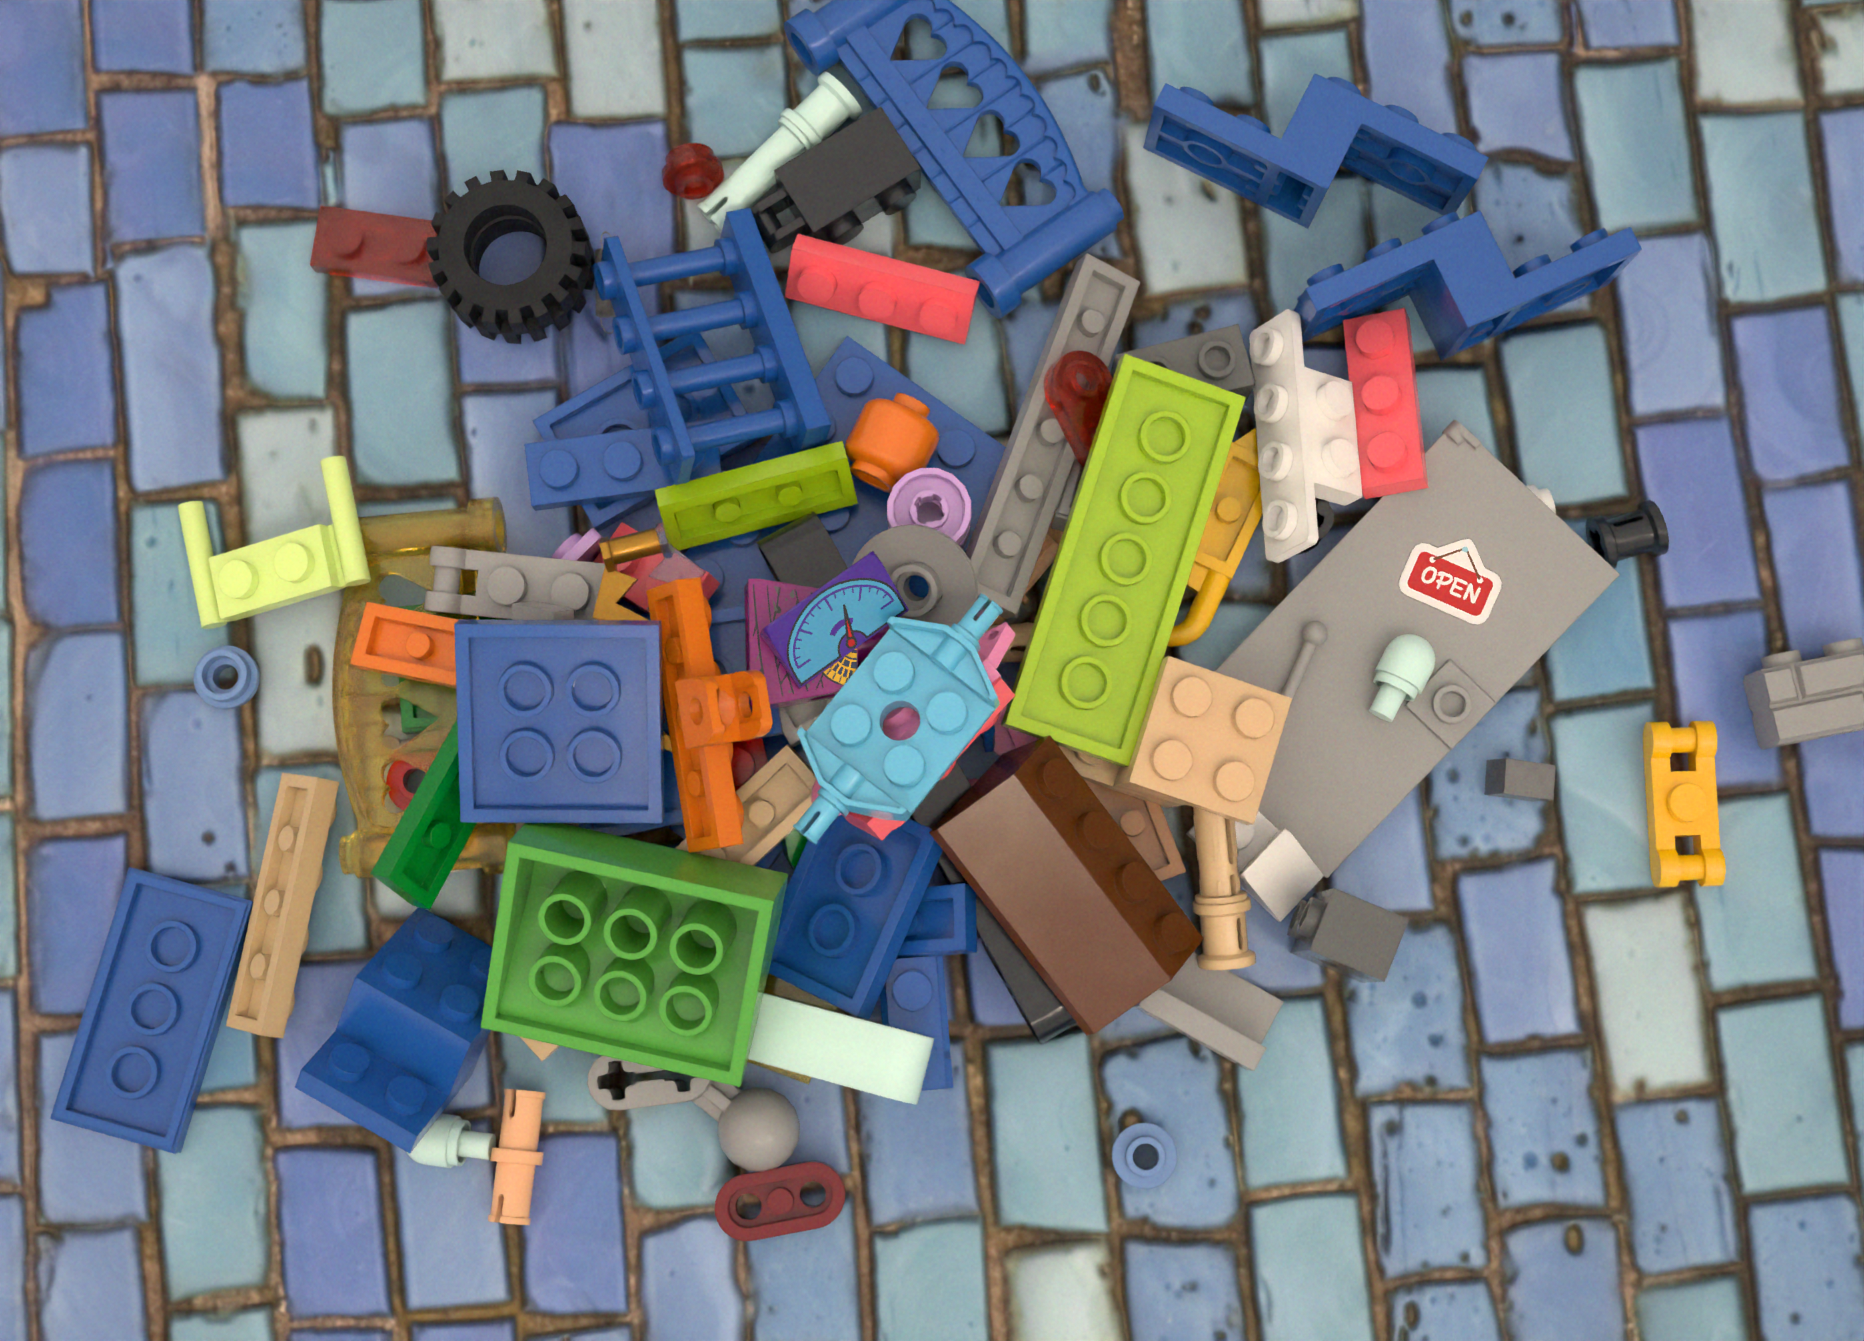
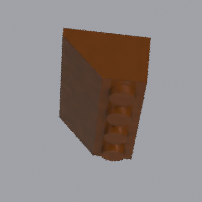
M1050 735L1003 753L929 832L1086 1036L1097 1033L1170 982L1204 939Z

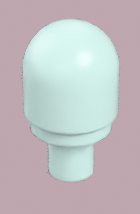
M1404 634L1394 638L1388 644L1374 671L1376 676L1373 682L1380 689L1369 709L1370 713L1382 720L1393 722L1403 700L1414 701L1417 694L1422 693L1433 672L1436 660L1435 652L1426 639L1415 634Z
M441 1114L413 1151L406 1153L412 1160L423 1165L452 1168L453 1166H462L467 1157L490 1160L492 1148H496V1135L471 1131V1124L468 1120H462L460 1116Z

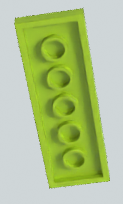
M1124 354L1119 359L1012 689L1015 697L1007 704L1001 726L1039 739L1050 735L1059 746L1121 767L1129 766L1246 397L1128 354Z

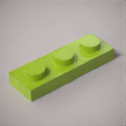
M843 441L697 478L687 483L655 489L658 508L673 552L794 521L812 511L817 515L858 504Z

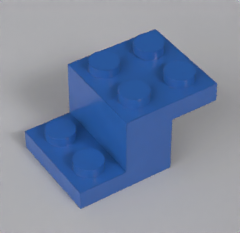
M418 907L357 974L335 1032L301 1069L295 1088L404 1151L411 1153L473 1074L491 1031L480 1027L492 947L424 908Z

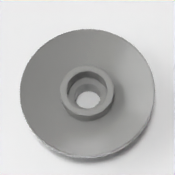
M908 524L889 528L870 539L859 551L853 562L855 564L870 552H875L909 609L900 618L945 624L951 627L953 623L958 624L978 599L975 571L966 553L952 538L928 526ZM918 575L927 581L929 592L926 597H917L910 591L909 580L911 576Z

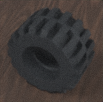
M504 170L490 171L491 182L481 185L477 176L465 181L464 183L469 191L461 197L452 191L444 199L449 209L446 215L438 212L435 213L431 226L436 232L437 237H427L426 251L433 260L432 263L428 264L432 278L439 286V291L460 320L470 329L475 326L482 336L491 340H495L497 334H502L506 342L510 344H521V334L529 333L534 342L547 338L544 331L545 327L554 323L560 332L568 326L570 322L566 313L570 309L580 314L587 302L582 292L584 289L592 290L595 280L591 270V265L595 263L594 251L590 244L588 233L574 204L566 194L560 196L553 183L543 178L537 185L531 173L517 170L515 180H508ZM511 232H529L538 235L547 242L545 257L540 267L527 279L515 284L499 285L480 278L479 266L483 253L500 236Z

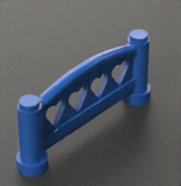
M832 0L814 13L809 9H804L784 22V30L793 50L812 74L819 76L840 62L875 110L882 107L919 164L923 175L982 252V256L965 266V274L969 279L980 281L977 298L995 318L1001 319L1020 306L1023 293L1116 231L1117 224L1124 219V213L1119 202L1108 189L1102 188L1096 193L1094 191L1088 192L1084 187L1078 167L1061 129L1045 101L1023 70L985 29L950 0ZM912 19L926 21L931 27V38L940 40L946 47V53L939 59L891 61L904 27ZM948 67L961 68L967 75V86L976 88L982 95L981 103L973 108L927 109L940 75ZM989 114L1000 118L1004 126L1003 134L1015 138L1019 146L1018 151L1011 156L963 157L977 121L982 116ZM1021 163H1030L1036 166L1040 173L1039 182L1048 184L1055 192V199L1047 205L1000 206L1013 170Z

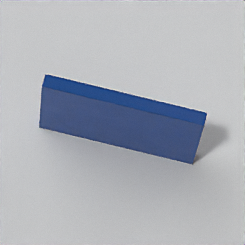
M129 867L50 1119L173 1154L181 1153L241 959L253 906L252 900Z

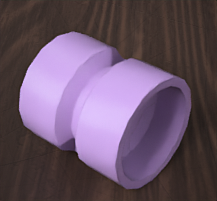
M919 468L905 474L893 486L887 500L888 529L908 524L928 526L943 532L963 549L970 533L971 499L965 486L953 474L939 468Z

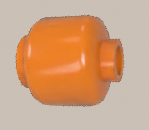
M896 393L893 400L876 398L868 401L845 443L846 455L853 462L850 471L865 483L884 492L891 493L893 486L905 474L919 468H926L939 442L938 430L927 419L930 409L919 400L903 393Z

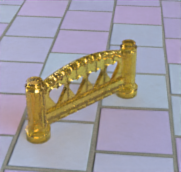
M498 497L470 499L468 507L358 517L371 581L362 585L345 588L336 632L332 668V709L335 739L345 787L353 813L357 819V830H354L352 835L342 836L339 842V861L342 872L345 875L355 874L357 878L374 877L370 873L406 811L404 809L399 813H390L385 807V797L391 789L384 779L386 767L394 761L401 760L427 773L457 719V693L455 688L411 679H405L399 685L389 687L382 682L381 673L362 670L350 664L366 602L385 604L386 600L381 597L379 586L381 581L391 574L400 575L428 591H433L435 566L429 565L431 546L506 553V521L503 507ZM461 569L459 594L476 595L478 571ZM425 602L413 610L458 620H479V616L425 611ZM402 698L438 718L437 721L402 747L394 750L385 747L383 735L389 724L384 720L382 710L390 699ZM477 822L451 871L483 868L487 876L503 875L508 841L516 834V823Z

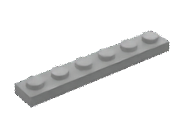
M1088 253L1076 262L966 551V555L975 571L978 596L982 593L989 597L990 603L993 600L1003 610V613L999 616L1005 619L1011 618L1018 613L1140 281Z

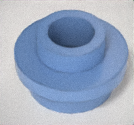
M229 645L218 646L207 651L198 661L194 671V685L198 695L207 704L219 709H235L246 704L255 695L260 681L259 668L254 658L246 651ZM234 667L238 672L237 683L230 689H222L219 684L221 672L226 668Z
M1136 1123L1121 1131L1115 1139L1112 1147V1163L1118 1176L1128 1185L1138 1189H1152L1165 1183L1173 1174L1177 1164V1149L1172 1137L1161 1127L1151 1123ZM1141 1144H1151L1157 1152L1156 1162L1146 1169L1137 1167L1133 1161L1134 1150Z

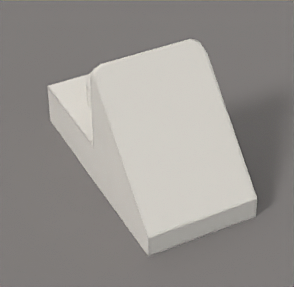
M1258 811L1255 822L1252 825H1245L1235 821L1240 885L1278 922H1281L1324 875L1286 828L1278 830ZM1193 826L1186 834L1196 843Z

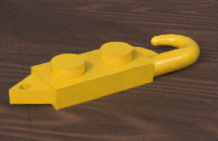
M1256 428L1231 443L1186 585L1188 589L1196 593V596L1185 619L1180 624L1173 626L1167 645L1169 647L1188 645L1199 639L1210 626L1262 516Z

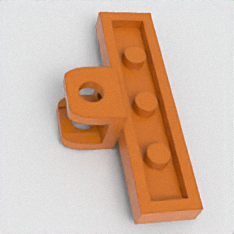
M701 578L676 579L646 590L651 620L662 621L663 698L688 853L744 844L741 830L744 822V809L739 796L735 793L731 769L733 743L765 736L771 730L773 720L766 678L762 672L747 670L721 675V671L713 658L709 634L712 614L709 602L703 595ZM749 696L752 700V712L749 706Z

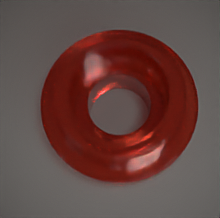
M701 143L683 144L672 149L665 158L666 165L661 172L663 185L667 191L690 200L706 197L724 179V169L721 160L714 155L713 150L709 146Z

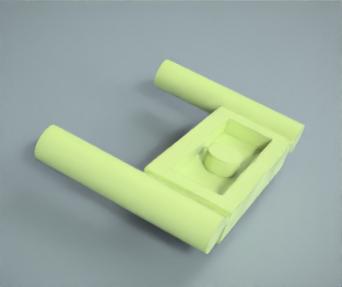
M332 456L320 461L333 524L328 526L317 524L214 556L203 502L189 501L177 506L202 629L222 627L227 622L237 621L344 589L348 586L362 585L371 581L345 456Z

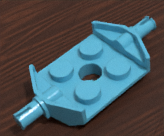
M980 593L978 599L958 624L953 623L951 627L945 624L893 616L887 620L890 628L809 729L806 731L800 727L797 731L812 770L821 787L817 792L819 796L799 821L793 825L804 837L806 836L810 842L816 845L819 838L840 813L845 817L849 812L883 820L907 821L1000 705L998 696L978 654L981 649L978 641L997 617L1003 613L998 604L993 600L990 603L989 597ZM900 707L911 708L920 715V725L917 732L906 740L899 741L887 737L883 731V722L886 716L892 710Z

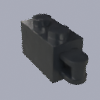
M879 107L774 170L777 191L755 204L751 211L762 241L770 253L779 252L792 245L798 234L844 245L861 233L864 229L862 223L882 211L885 215H892L908 206L917 196L915 191L921 188V168L882 107ZM789 208L795 220L782 226L776 215Z

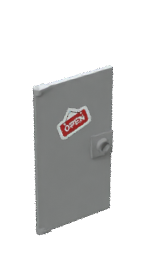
M1453 420L1442 431V435L1425 452L1429 488L1383 496L1214 671L1281 694L1305 640L1303 639L1302 632L1305 625L1311 621H1319L1327 628V639L1323 644L1316 646L1291 702L1258 809L1278 830L1286 828L1295 837L1326 879L1620 575L1493 456L1469 430L1456 420ZM1415 634L1421 636L1431 644L1436 658L1435 667L1422 693L1417 694L1414 701L1403 700L1393 722L1376 717L1369 712L1380 689L1373 682L1376 676L1374 671L1386 647L1394 638L1400 635Z

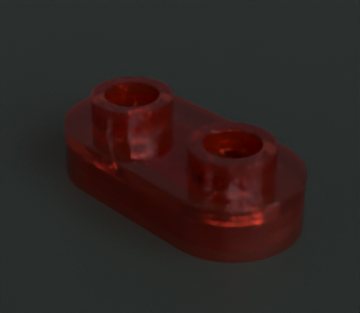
M1077 350L1065 354L1048 368L1044 377L1043 387L1045 397L1075 457L1085 467L1113 378L1107 366L1099 357L1087 351ZM1077 373L1085 376L1089 383V390L1083 389L1078 384L1076 379Z

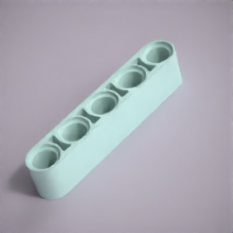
M764 993L748 1059L878 1096L918 1105L934 1038Z

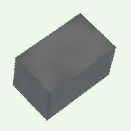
M1509 758L1487 760L1484 795L1532 802L1551 801L1554 799L1556 765Z

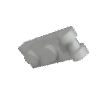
M431 546L429 565L435 566L433 591H426L424 610L512 620V603L534 600L574 608L575 620H596L592 617L605 564ZM461 569L478 571L475 596L459 594Z

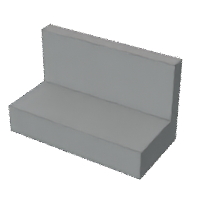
M1193 952L1170 982L1134 1006L1240 1067L1255 1071L1266 1050V1047L1261 1044L1284 1001L1228 970L1200 969L1197 964V956L1199 954Z

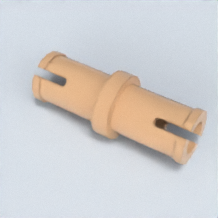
M504 1089L505 1100L499 1148H492L490 1161H496L497 1164L491 1212L488 1215V1221L530 1225L531 1218H529L535 1165L542 1166L544 1153L537 1152L543 1100L546 1093Z

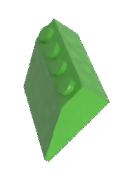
M524 823L508 841L480 1028L740 1087L743 1082L778 935L789 874L698 853H688V851L563 823Z

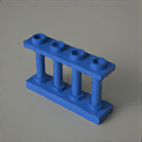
M750 208L726 212L721 236L719 239H715L714 246L628 263L619 237L604 238L601 262L594 263L593 268L596 288L602 301H611L616 315L612 320L616 346L621 355H630L635 370L632 373L631 380L636 403L640 410L648 409L654 424V428L651 429L654 455L660 466L668 465L675 485L689 482L695 460V452L778 433L783 439L789 438L794 453L824 446L831 422ZM717 271L723 277H730L735 291L732 300L649 317L645 313L637 287ZM738 324L742 330L749 329L755 345L752 354L667 372L656 341ZM759 379L762 384L769 383L775 399L772 409L686 427L675 397Z

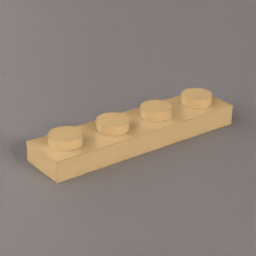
M282 772L226 1022L227 1027L261 1036L282 1039L284 1037L287 1019L292 1014L295 1004L294 987L301 955L306 950L309 940L308 923L315 892L322 881V859L328 832L336 817L337 805L335 800L339 782Z

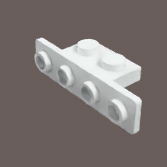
M1286 309L1253 330L1249 337V353L1255 381L1253 388L1265 554L1267 560L1280 563L1317 543L1319 536L1315 498L1346 506L1363 497L1352 382L1304 367L1300 314Z

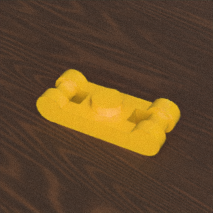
M1666 721L1646 722L1644 725L1643 758L1650 872L1652 882L1657 888L1677 887L1679 881L1697 880L1701 887L1722 886L1724 883L1726 865L1724 854L1720 849L1715 771L1717 730L1713 721H1691L1688 727L1671 728L1670 724ZM1672 753H1687L1688 771L1671 772L1670 757ZM1675 837H1693L1694 855H1678L1675 847Z

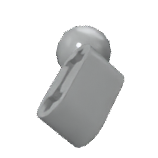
M601 1055L593 1062L588 1072L587 1085L590 1095L597 1104L608 1110H627L692 1101L718 1122L717 1136L722 1151L732 1163L747 1171L764 1172L779 1167L792 1156L799 1142L800 1122L795 1107L784 1095L771 1088L753 1087L742 1091L737 1086L695 1077L691 1079L690 1090H687L684 1080L665 1078L635 1082L636 1085H630L625 1088V1098H623L621 1089L616 1087L610 1088L608 1082L609 1075L619 1072V1062H621L624 1071L634 1072V1074L665 1070Z

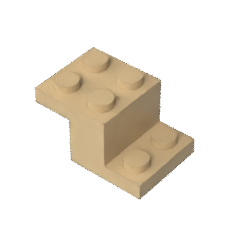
M1167 656L1162 660L1129 766L1121 767L1059 746V748L1080 776L1088 782L1159 804L1165 808L1186 804L1245 825H1252L1258 813L1292 698Z

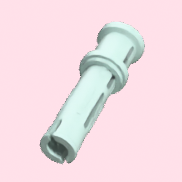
M824 71L817 79L819 86L794 110L786 108L780 114L781 118L778 120L780 128L713 193L696 206L710 224L712 222L715 223L714 227L718 232H722L726 212L751 208L776 184L774 170L826 140L848 118L856 120L863 111L856 99L833 75Z

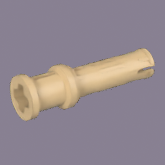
M1193 807L1200 893L1195 895L1192 908L1193 913L1200 915L1201 935L1204 938L1202 941L1203 953L1197 956L1198 967L1205 970H1231L1252 966L1256 963V953L1248 948L1245 914L1246 911L1251 909V898L1247 896L1245 890H1241L1235 821Z

